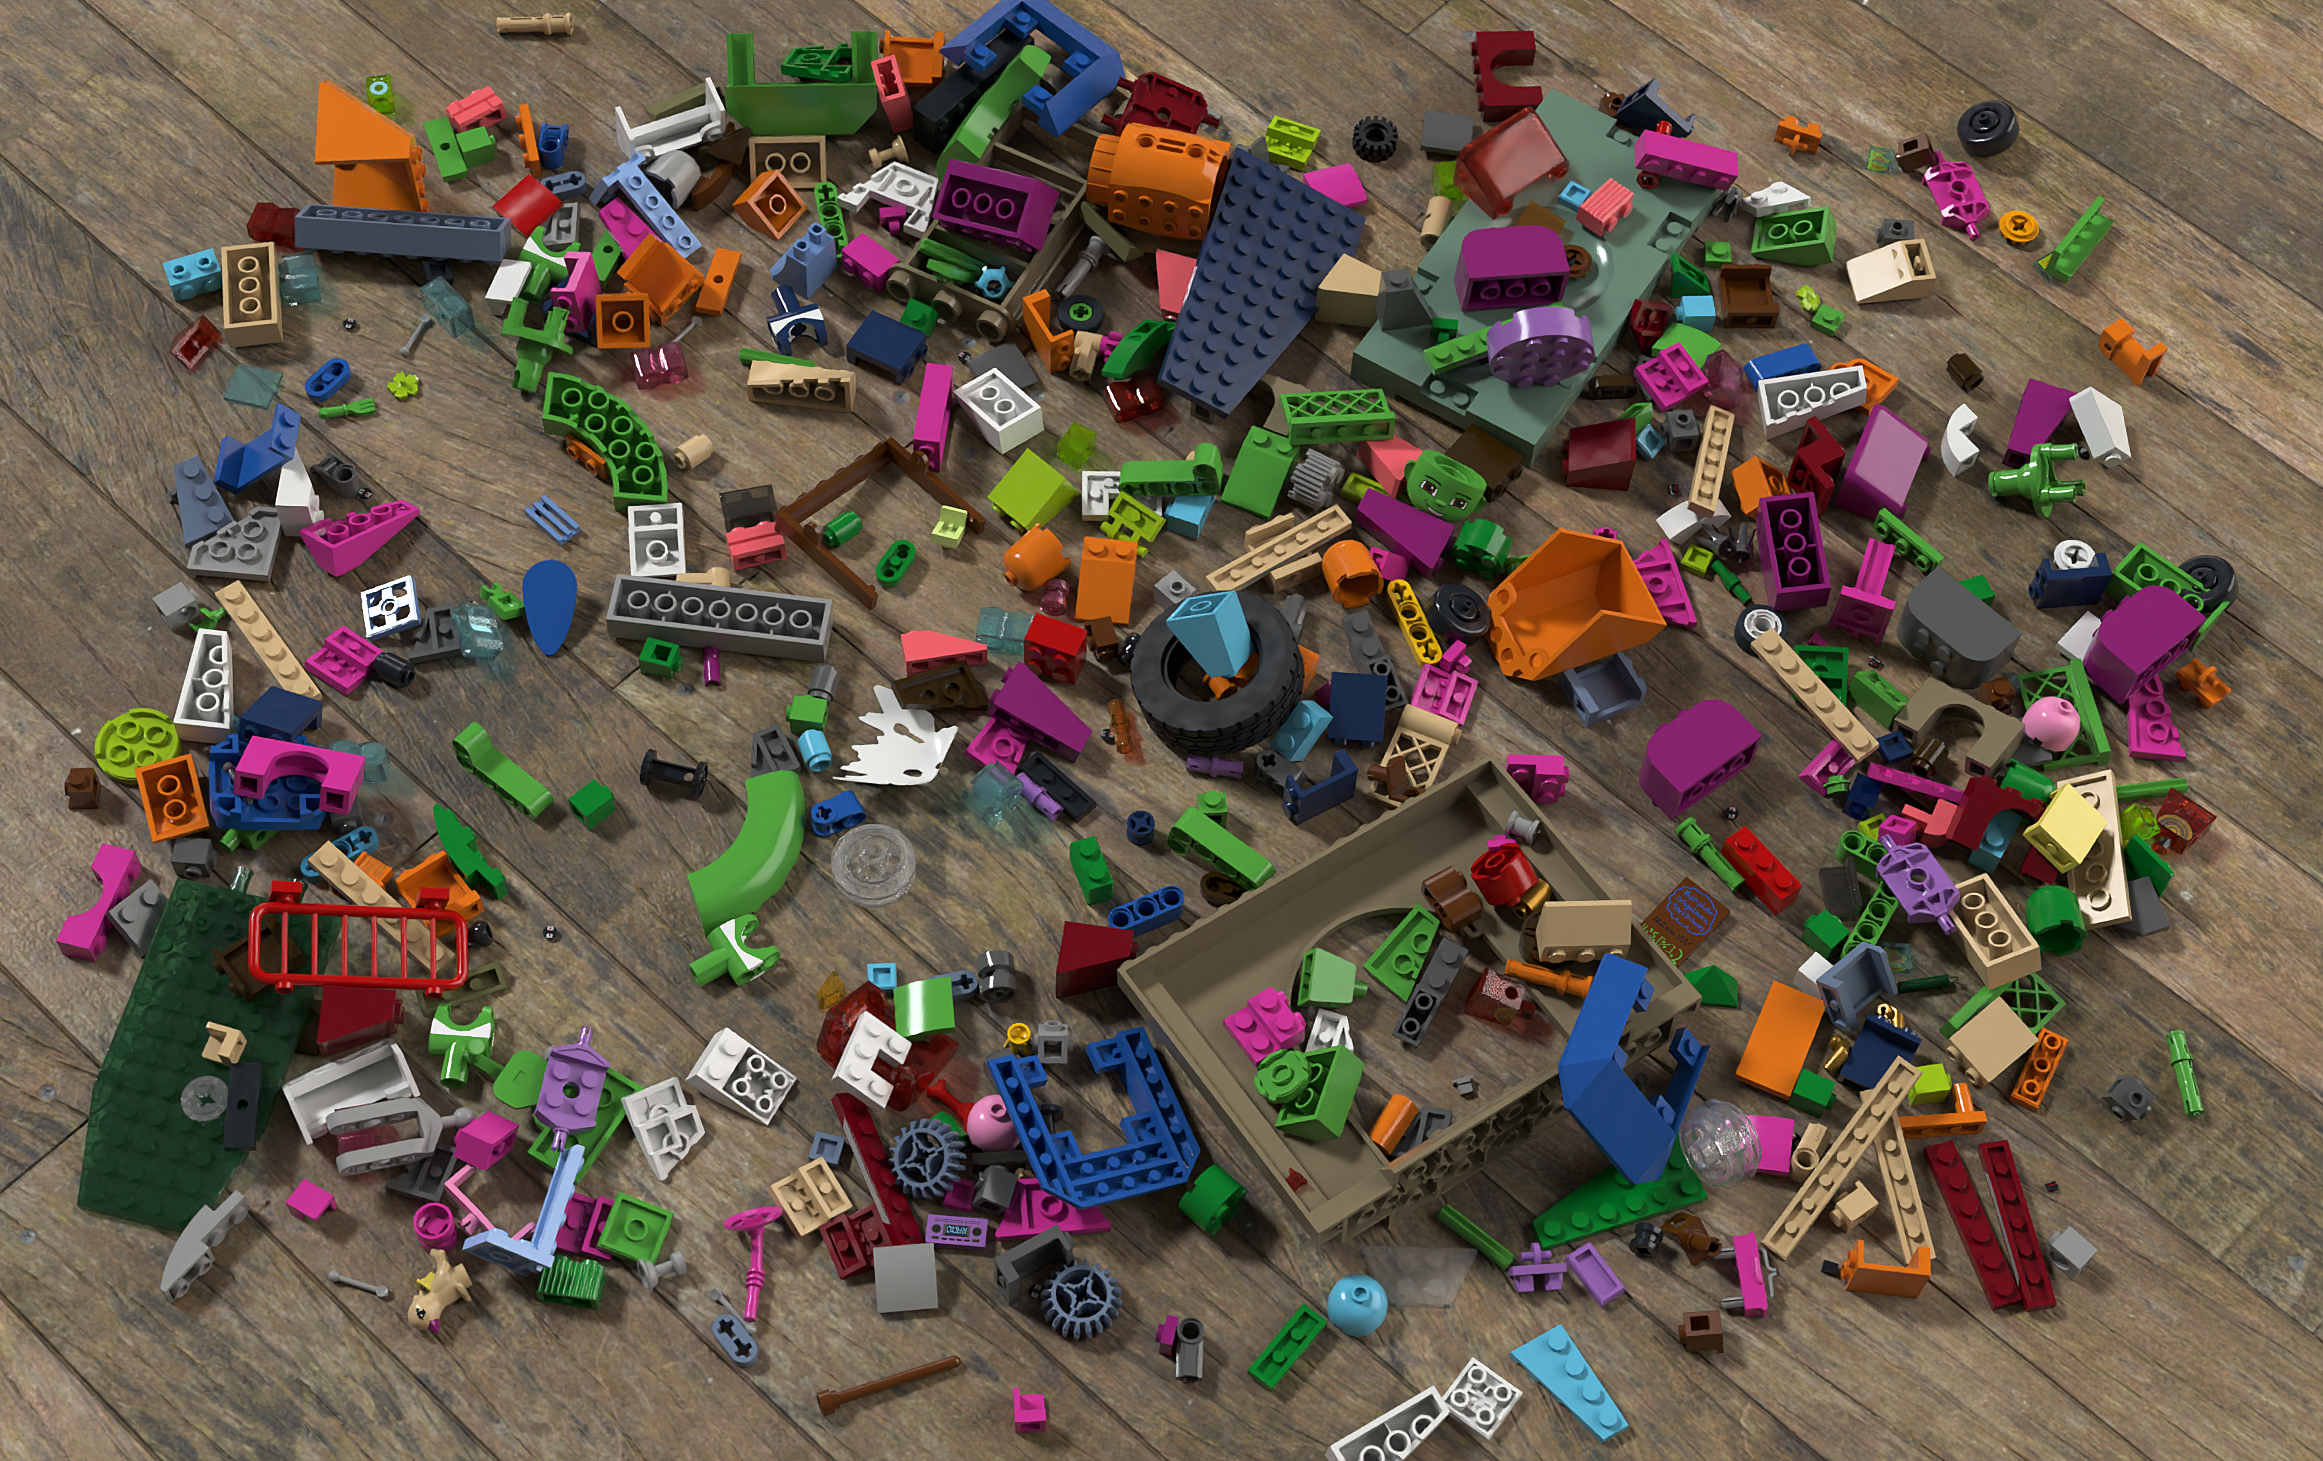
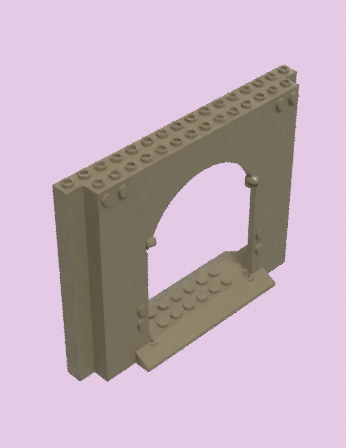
M1492 754L1483 759H1476L1468 768L1461 772L1456 771L1452 773L1447 780L1438 785H1431L1421 795L1407 799L1402 806L1393 811L1384 812L1376 821L1370 824H1363L1355 833L1348 837L1339 838L1329 848L1315 852L1308 860L1301 864L1292 865L1282 875L1268 879L1263 886L1254 891L1245 892L1237 901L1230 905L1225 904L1221 906L1214 914L1207 918L1198 919L1190 928L1183 932L1172 934L1164 943L1148 948L1143 955L1134 960L1125 961L1117 969L1118 986L1317 1247L1333 1237L1342 1245L1382 1219L1388 1228L1570 1116L1564 1107L1558 1064L1562 1056L1559 1055L1553 1058L1547 1067L1540 1071L1534 1070L1530 1072L1521 1083L1516 1086L1514 1084L1509 1085L1495 1099L1483 1101L1472 1113L1460 1115L1451 1126L1444 1130L1438 1129L1434 1131L1428 1140L1389 1163L1350 1112H1348L1343 1132L1340 1138L1317 1142L1275 1128L1283 1103L1275 1104L1268 1102L1258 1093L1254 1084V1076H1257L1259 1071L1258 1067L1256 1068L1223 1026L1224 1019L1246 1007L1248 999L1271 986L1276 992L1282 991L1289 1001L1288 1008L1291 1010L1292 990L1303 965L1304 953L1316 948L1337 930L1368 917L1393 913H1410L1418 903L1434 917L1439 918L1437 912L1431 908L1421 892L1422 881L1450 866L1464 875L1467 881V888L1472 893H1477L1483 903L1481 918L1460 929L1463 937L1467 936L1470 939H1478L1483 936L1485 942L1505 965L1508 958L1526 963L1521 957L1518 948L1522 925L1526 919L1516 916L1512 906L1507 907L1505 904L1489 905L1470 875L1473 874L1470 870L1471 866L1481 855L1487 852V840H1494V835L1505 834L1506 839H1516V844L1519 845L1536 876L1544 880L1551 887L1552 894L1550 895L1549 902L1618 900ZM1514 810L1518 811L1520 816L1531 821H1541L1538 834L1531 845L1526 843L1525 839L1512 833L1510 835L1505 834L1506 824ZM1632 915L1631 945L1625 960L1648 968L1645 978L1653 986L1654 992L1646 1011L1636 1013L1632 1008L1619 1039L1618 1045L1628 1056L1623 1067L1624 1073L1627 1067L1671 1041L1675 1026L1697 1013L1702 1000L1699 992ZM1575 960L1567 969L1572 974L1588 977L1589 975L1595 977L1601 960L1589 962ZM1517 979L1567 1040H1569L1584 1004L1583 998L1569 993L1561 995L1557 992V989ZM1303 1041L1289 1048L1288 1051L1297 1050L1303 1053L1298 1047ZM1296 1172H1299L1301 1175L1297 1179L1298 1173L1293 1177Z

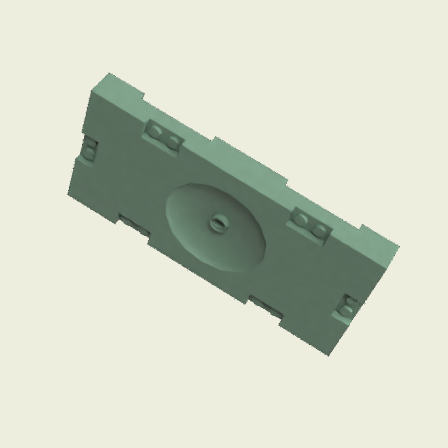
M1551 89L1517 134L1515 143L1498 166L1489 171L1418 265L1417 273L1413 280L1427 301L1432 319L1436 317L1459 320L1456 338L1492 326L1498 321L1509 320L1513 318V313L1531 308L1545 307L1533 306L1461 311L1454 284V275L1462 241L1468 233L1474 230L1530 225L1551 229L1560 237L1563 245L1572 244L1583 247L1592 257L1591 271L1584 278L1577 277L1575 281L1572 277L1568 278L1562 300L1566 308L1574 310L1575 317L1583 320L1582 316L1585 315L1590 320L1595 357L1588 366V369L1570 378L1561 380L1554 386H1545L1541 382L1533 383L1532 386L1527 388H1520L1517 384L1498 379L1490 371L1489 363L1480 365L1478 360L1434 376L1423 358V350L1437 345L1438 336L1430 335L1431 324L1381 331L1379 320H1377L1353 352L1350 377L1373 389H1383L1384 395L1394 400L1399 395L1465 430L1473 423L1523 455L1522 466L1530 470L1554 436L1556 427L1599 366L1606 362L1630 328L1628 322L1635 298L1649 300L1651 298L1653 289L1671 265V255L1675 252L1679 254L1694 231H1698L1717 204V202L1715 204L1712 203L1721 197L1722 190L1660 174L1658 175L1659 183L1657 187L1653 189L1641 187L1636 181L1637 175L1641 170L1635 168L1634 144L1639 138L1616 127V119ZM1610 178H1613L1618 184L1625 186L1626 189L1633 192V209L1627 217L1621 216L1618 219L1613 230L1610 232L1605 231V233L1599 236L1576 220L1577 212L1558 203L1559 195L1570 181L1594 193ZM1575 258L1568 263L1569 267L1575 264ZM1449 337V341H1450V340H1453V339H1456V338H1454V337Z

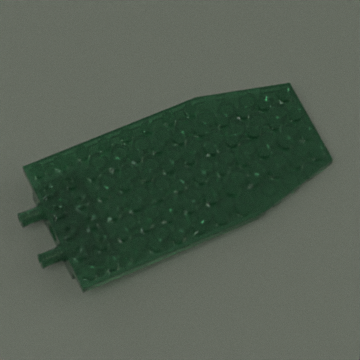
M242 866L236 867L229 889L177 877L93 1086L77 1206L80 1209L183 1233L194 1216L205 1204L211 1209L214 1208L216 1199L222 1190L228 1187L232 1181L231 1177L239 1165L245 1162L250 1153L249 1151H225L223 1149L231 1067L205 1060L202 1057L203 1050L210 1037L206 1029L208 1022L241 1031L247 1043L238 1063H261L263 1065L257 1141L265 1132L319 987L293 986V992L280 994L275 992L274 986L247 1004L242 996L236 998L227 986V983L230 982L225 974L220 977L212 966L211 962L215 959L211 950L216 948L220 953L246 936L249 929L250 913L259 904L268 902V898L246 893L254 875V872L249 868L244 867L242 871ZM299 880L298 882H302V894L298 903H302L309 885ZM274 914L282 925V914ZM288 914V934L301 950L307 962L306 966L293 974L312 975V915ZM318 916V975H324L342 927L341 916ZM243 1106L240 1111L245 1110L248 1106Z

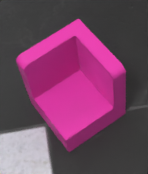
M1372 546L1370 554L1382 577L1390 581L1396 579L1405 581L1412 559Z
M1891 814L1878 828V842L1880 843L1879 840L1882 836L1886 837V834H1890L1897 846L1915 843L1917 822Z
M303 1179L286 1201L291 1215L300 1220L305 1215L311 1220L317 1221L326 1208L334 1212L338 1207L333 1195L306 1179Z
M1013 1388L1015 1433L1046 1431L1043 1394L1020 1395L1019 1388Z

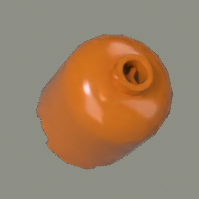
M1039 523L1007 549L1003 555V567L1006 571L1004 577L1012 587L1017 585L1020 589L1035 591L1071 565L1070 558L1066 557L1064 559L1060 552L1064 548L1061 542L1048 528L1042 531Z
M1343 540L1329 547L1324 553L1321 562L1322 570L1335 603H1342L1345 608H1357L1370 602L1368 598L1374 595L1376 591L1378 594L1381 593L1384 586L1383 577L1369 550L1361 542Z

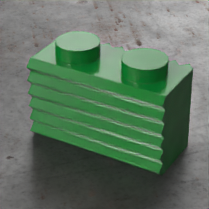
M1092 836L1072 842L1070 844L1069 859L1087 905L1091 906L1111 900L1113 898L1114 880L1112 875H1110L1108 865H1106L1105 856H1103L1099 842H1097V837Z
M556 1255L550 1269L542 1267L536 1288L538 1301L599 1309L606 1281L605 1269L600 1263L593 1260H584L582 1263L572 1262L565 1256Z

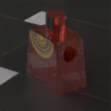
M2172 787L2152 823V831L2149 835L2156 839L2152 844L2153 850L2160 855H2166L2170 849L2177 854L2185 853L2207 834L2217 816Z
M1485 967L1470 988L1463 1013L1507 1026L1515 1016L1531 1020L1536 1004L1523 1000L1526 989L1523 984Z

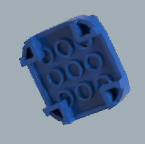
M238 734L227 735L225 741L218 743L216 746L211 745L208 766L210 811L212 817L216 820L217 827L220 829L232 828L239 830H317L321 827L327 811L319 810L322 785L320 781L304 775L278 777L269 784L262 800L253 798V804L247 806L243 796L233 794L234 781L229 773L223 771V765L227 762L232 763L235 772L248 743L238 742ZM298 735L295 738L296 744L317 747L306 741L307 736Z

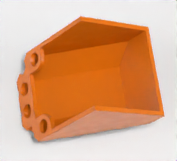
M324 80L320 82L315 165L334 164L333 206L429 212L428 198L425 199V183L423 182V178H426L425 162H421L423 158L422 147L417 146L415 135L332 81Z
M1558 528L1489 594L1487 606L1490 607L1491 622L1484 637L1488 640L1489 647L1496 661L1499 662L1503 675L1537 681L1570 668L1647 643L1664 629L1667 624L1623 541Z

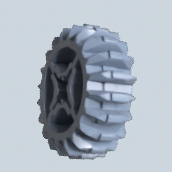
M923 1118L920 1122H910V1128H901L903 1137H893L898 1144L897 1147L889 1148L892 1153H895L894 1158L888 1160L889 1164L895 1165V1168L889 1173L898 1176L895 1184L903 1186L904 1193L912 1194L914 1198L921 1199L924 1197L930 1200L934 1198V1195L937 1197L944 1196V1189L947 1191L954 1189L952 1181L959 1182L961 1180L957 1173L958 1170L964 1171L966 1169L964 1165H960V1161L967 1157L965 1153H960L965 1144L957 1141L960 1134L956 1131H951V1125L942 1124L941 1120L938 1119L931 1121L930 1119ZM934 1135L940 1141L942 1147H934L933 1143L929 1142L927 1136ZM913 1171H921L922 1175L926 1176L928 1182L922 1183L916 1178Z
M1073 1259L1070 1268L1062 1263L1060 1265V1272L1055 1270L1050 1272L1052 1280L1046 1279L1044 1281V1288L1046 1290L1041 1291V1299L1044 1300L1041 1303V1310L1046 1312L1045 1320L1047 1322L1053 1321L1052 1329L1054 1331L1063 1327L1062 1335L1064 1338L1070 1332H1074V1339L1077 1341L1080 1338V1333H1085V1337L1089 1340L1091 1339L1092 1331L1101 1336L1103 1334V1327L1108 1329L1112 1327L1113 1322L1111 1319H1118L1119 1311L1117 1309L1122 1307V1300L1119 1299L1122 1291L1121 1288L1116 1287L1118 1283L1117 1278H1109L1110 1270L1108 1268L1100 1272L1099 1262L1090 1267L1087 1259L1083 1260V1265H1077V1261ZM1075 1281H1082L1077 1285L1069 1284ZM1093 1285L1101 1289L1106 1298V1303L1099 1300V1296L1092 1292ZM1086 1292V1301L1083 1299V1302H1079L1076 1307V1298L1083 1297ZM1057 1296L1063 1298V1302L1070 1306L1069 1315L1058 1305ZM1084 1314H1092V1315H1093V1316L1087 1317V1318H1080V1317H1081L1082 1315H1084Z

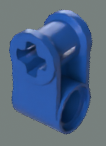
M542 122L538 145L541 164L544 168L553 170L562 166L569 142L568 124L554 126Z
M851 790L844 791L831 799L814 805L811 810V829L818 837H830L842 830L859 825L866 818V813L854 792Z

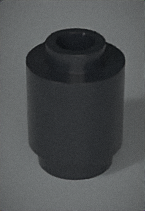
M391 652L380 653L373 663V671L377 673L378 677L400 688L411 684L416 675L415 666L412 662Z

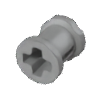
M1514 810L1506 824L1505 834L1510 835L1512 833L1525 839L1526 843L1531 845L1538 834L1541 821H1531L1520 816L1519 812Z

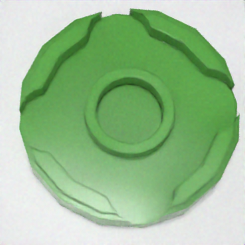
M1280 1049L1269 1054L1261 1061L1258 1066L1257 1076H1254V1084L1258 1093L1266 1101L1275 1104L1286 1103L1297 1098L1306 1089L1312 1073L1310 1063L1300 1051Z

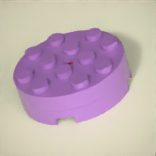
M1537 307L1513 313V321L1503 326L1501 321H1498L1487 332L1486 343L1490 371L1498 379L1517 384L1520 388H1527L1532 386L1533 383L1541 382L1545 386H1554L1561 380L1586 371L1595 357L1590 320L1585 315L1582 316L1583 320L1575 317L1574 310L1565 307Z

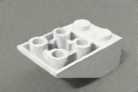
M726 1027L713 1036L685 1081L708 1098L767 1126L797 1077Z

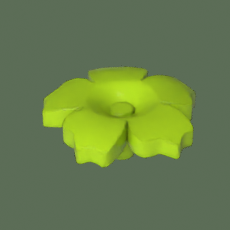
M1808 285L1802 286L1801 289L1795 292L1796 297L1801 299V309L1805 312L1810 310L1811 313L1816 314L1820 308V298Z
M397 372L396 376L393 377L394 382H388L387 389L392 394H395V398L400 400L406 399L408 395L415 396L418 393L417 384L419 378L411 374L405 377L403 372Z

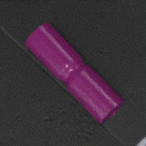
M713 646L703 647L705 687H709V682L712 681L717 682V686H721L719 650Z

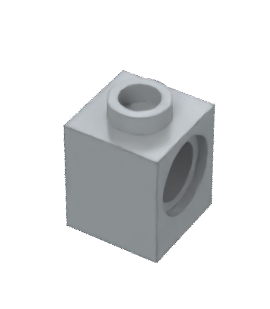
M182 582L152 598L158 614L171 631L201 615L197 606L200 603L197 594L192 588L187 590Z
M2069 1226L2063 1234L2057 1231L2046 1244L2050 1248L2044 1257L2069 1279L2073 1280L2087 1266L2098 1250Z

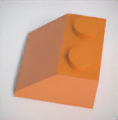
M778 169L761 173L731 205L748 226L775 241L779 240L808 208Z
M647 293L594 294L598 349L650 347L649 297Z
M1757 456L1752 457L1730 472L1734 481L1732 486L1741 500L1740 508L1747 517L1755 520L1760 498L1792 494L1784 471Z

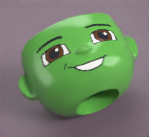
M1430 449L1424 450L1416 461L1409 460L1406 462L1404 476L1407 478L1408 497L1411 503L1420 511L1447 523H1455L1465 519L1471 513L1480 511L1485 506L1486 501L1483 494L1487 487L1486 481L1471 468Z

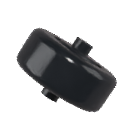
M1989 100L1970 107L1961 116L1957 124V134L1963 149L1968 154L1980 158L1992 157L2001 154L2013 145L2019 134V123L2011 106L2002 101Z
M2201 555L2185 561L2178 567L2202 583L2204 589H2211L2204 593H2194L2187 589H2181L2179 595L2182 598L2187 594H2195L2202 599L2204 606L2200 612L2201 614L2215 611L2223 601L2227 600L2230 603L2224 610L2226 611L2236 600L2239 592L2238 580L2233 567L2225 559L2213 555ZM2192 586L2193 590L2198 592L2202 591L2200 588ZM2187 601L2195 609L2198 608L2199 603L2197 601Z
M1448 583L1441 586L1429 598L1425 606V617L1429 627L1438 638L1451 646L1457 640H1460L1467 645L1466 647H1470L1476 644L1490 627L1491 618L1486 603L1475 591L1462 584Z

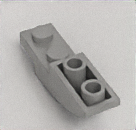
M235 1190L215 1211L205 1204L179 1237L167 1261L160 1290L170 1304L176 1298L182 1297L188 1291L190 1284L198 1276L204 1275L211 1268L215 1258L210 1248L220 1244L225 1238L226 1232L234 1224L242 1222L251 1208L245 1196L239 1191Z

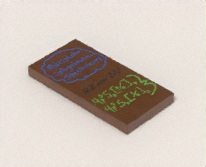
M1686 877L1651 912L1640 926L1673 964L1679 968L1729 916L1731 911Z

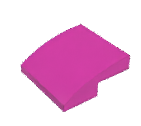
M1350 163L1303 174L1304 184L1348 208L1368 204L1364 188Z
M1680 342L1660 351L1656 358L1636 367L1633 372L1662 412L1684 401L1709 382Z
M343 625L324 639V647L305 660V669L347 696L373 672L374 660L383 651Z
M1426 663L1421 669L1409 704L1459 723L1458 727H1462L1479 681L1456 670L1449 674Z
M1733 1116L1726 1171L1754 1177L1757 1172L1787 1177L1790 1167L1794 1120L1772 1116Z
M574 1192L564 1210L566 1219L563 1226L557 1232L555 1251L588 1259L610 1261L612 1254L596 1249L614 1200L602 1196L594 1199Z

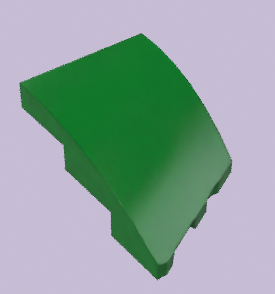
M1794 645V652L1846 707L1849 648ZM1792 693V694H1791V698H1793V699L1797 700L1798 702H1800V701L1797 699V697Z

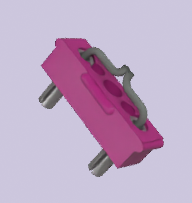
M1751 1231L1748 1235L1733 1236V1247L1721 1249V1252L1714 1258L1715 1260L1735 1258L1741 1296L1723 1298L1722 1307L1724 1309L1743 1307L1745 1317L1761 1316L1766 1318L1768 1314L1767 1301L1774 1296L1772 1279L1777 1277L1776 1268L1769 1266L1767 1252L1763 1248L1757 1247L1754 1232ZM1758 1252L1763 1254L1765 1268L1771 1272L1768 1277V1296H1766Z

